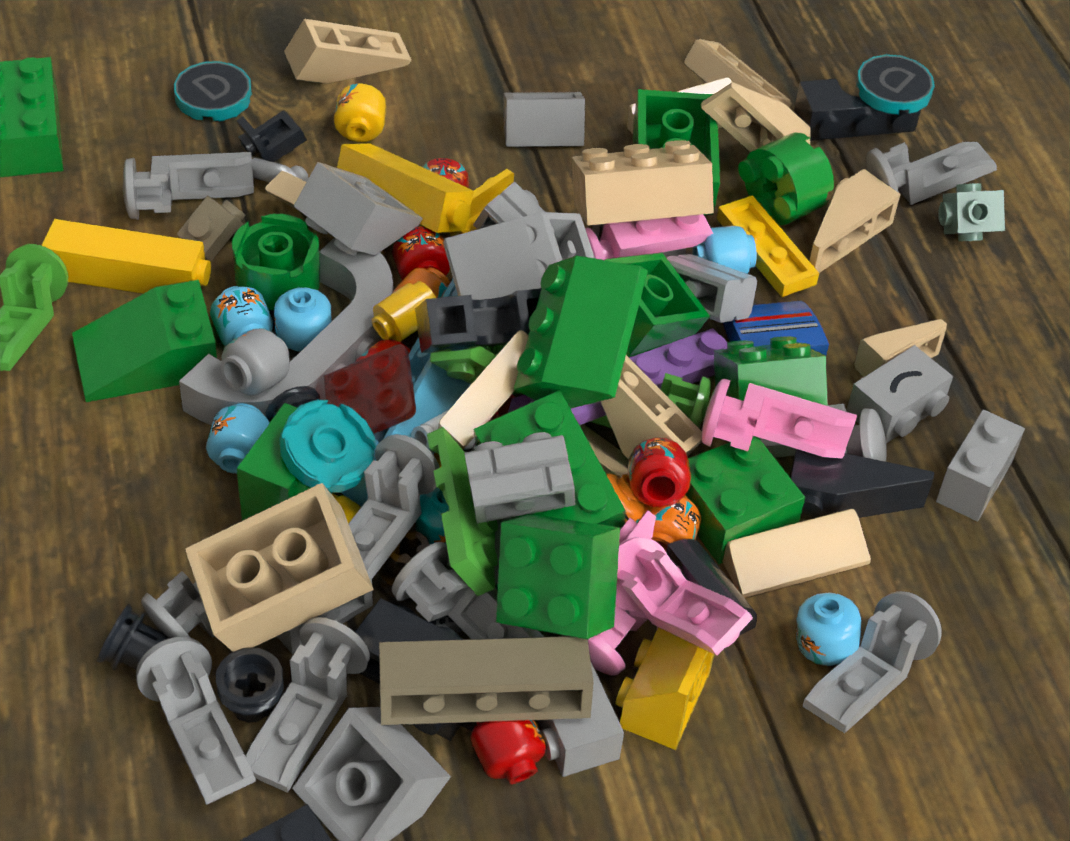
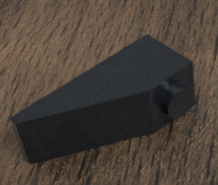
M796 449L790 478L805 496L800 518L811 520L849 509H854L857 516L862 518L924 507L934 479V472L844 453L843 458H830Z

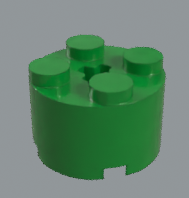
M799 132L790 133L753 150L748 154L746 160L741 161L738 165V172L741 179L745 182L748 195H753L778 225L789 224L824 207L830 200H826L828 192L834 188L833 172L826 154L820 146L813 149L806 142L810 137Z
M269 214L261 216V222L250 227L249 222L245 223L235 233L232 240L236 286L250 287L259 291L264 298L268 310H275V303L279 297L289 290L295 288L318 290L321 280L319 240L316 233L313 235L308 230V225L305 221L286 214Z

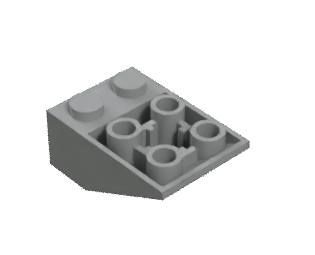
M539 212L448 237L443 242L458 296L471 295L472 300L503 297L518 290L540 289L541 278L548 265L576 255L595 258L579 213Z

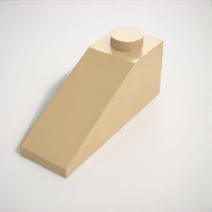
M309 19L303 20L284 50L296 79L321 83H332L408 66L411 62V58L399 33Z
M733 82L701 103V108L750 152L790 133L799 132L810 137V126L786 104Z
M865 169L850 178L841 180L834 190L833 198L813 243L810 263L820 273L893 224L901 194Z
M626 355L615 398L601 401L622 453L629 459L634 448L642 441L659 437L677 442L685 450L688 457L701 443L702 431Z

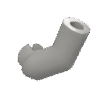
M259 158L252 159L253 178L270 183L281 171L287 172L306 182L309 179L308 173L301 166L289 168L283 164Z

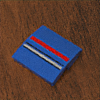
M803 301L753 305L749 318L723 322L729 342L747 340L753 341L754 346L770 345L771 338L791 336L796 337L797 342L810 344L811 349L825 356L827 355L829 343L811 308Z

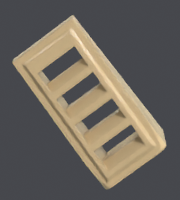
M942 319L869 336L860 341L854 366L865 377L914 345L930 358H933L940 352L947 323Z

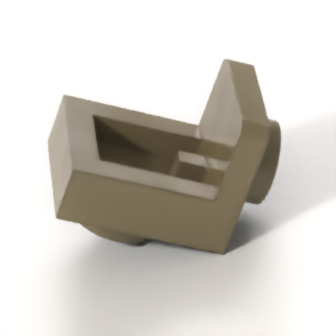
M207 195L178 231L177 235L182 239L203 242L205 257L212 261L235 231L244 225L241 221L246 215L228 200H225L220 205Z

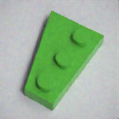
M441 427L427 434L429 449L438 453L442 466L433 472L436 487L443 492L449 506V511L442 513L441 516L450 566L477 596H480L495 589V566L498 564V557L495 551V532L498 530L497 520L477 523L468 479L465 452L446 429Z

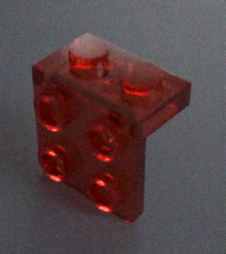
M401 344L324 375L326 400H329L327 404H333L338 407L340 404L351 407L367 421L373 434L409 420L416 413L409 352Z

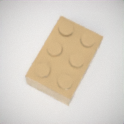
M669 141L665 143V148L649 149V146L644 144H633L625 146L624 152L608 153V150L604 148H591L583 150V156L571 157L574 206L587 226L714 213L712 162L694 145H690L689 141Z
M323 483L185 548L213 635L233 652L243 648H253L312 618H316L374 590L343 508Z

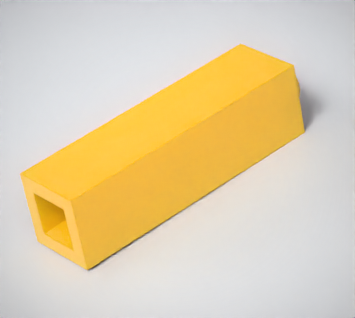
M373 144L341 145L337 168L368 178L421 216L423 219L420 225L436 233L465 231L471 212L473 190Z
M54 219L42 246L52 250L61 258L68 271V282L144 294L154 287L199 280L200 286H206L211 274V262L205 260L204 244L200 241Z

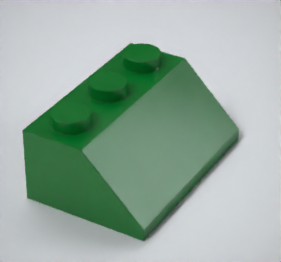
M578 255L548 265L541 278L540 285L542 290L536 310L529 320L530 332L525 350L517 363L518 374L514 390L535 401L561 390L570 409L615 398L648 270L641 266Z

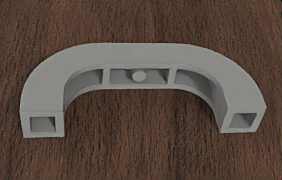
M333 238L319 251L320 282L345 295L351 303L289 362L290 368L287 376L259 395H246L232 389L222 376V361L208 354L179 381L183 411L206 424L212 425L216 413L222 408L238 403L252 405L258 408L266 417L265 412L272 400L282 392L297 386L315 388L320 394V400H328L336 391L343 390L353 375V366L356 359L378 341L384 340L375 331L371 321L374 317L373 307L393 293L392 273L381 252L372 255L358 251L355 256L350 255L333 244L335 240Z

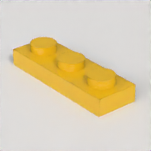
M753 195L718 208L717 220L723 227L740 226L747 235L753 236L757 253L755 266L781 297L817 285L819 272Z

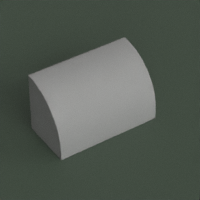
M581 92L504 93L506 147L584 146L585 98Z

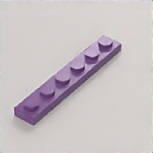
M712 328L632 356L630 359L661 389L665 373L683 378L682 381L689 383L700 381L702 376L706 378L714 376V350L727 349L728 342ZM526 395L513 398L508 413L535 400ZM601 401L571 408L579 425L606 416Z

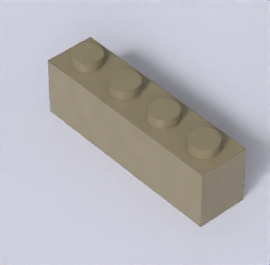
M578 637L379 642L381 725L591 718L594 681L588 639Z

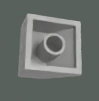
M317 162L294 204L296 209L307 216L305 222L308 226L323 234L330 233L335 237L333 244L336 247L354 256L358 251L372 255L378 254L419 226L423 219L368 178Z
M381 707L349 708L292 789L310 806L316 816L339 841H390L423 816L451 776L401 724L381 725Z

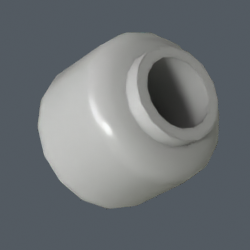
M263 328L252 329L234 339L224 347L222 353L221 373L224 380L232 389L246 395H259L276 385L287 376L290 368L289 351L285 342L273 332Z

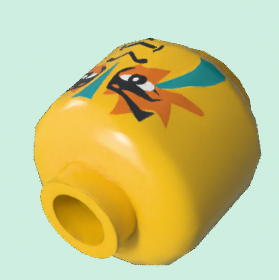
M352 84L345 87L338 94L334 112L335 128L343 137L355 142H368L377 138L382 133L385 124L387 109L385 97L378 89L370 85Z

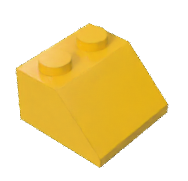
M658 627L653 640L644 639L640 645L634 662V666L639 668L635 678L626 677L619 690L616 705L622 707L620 719L622 729L676 750L710 674L714 654Z

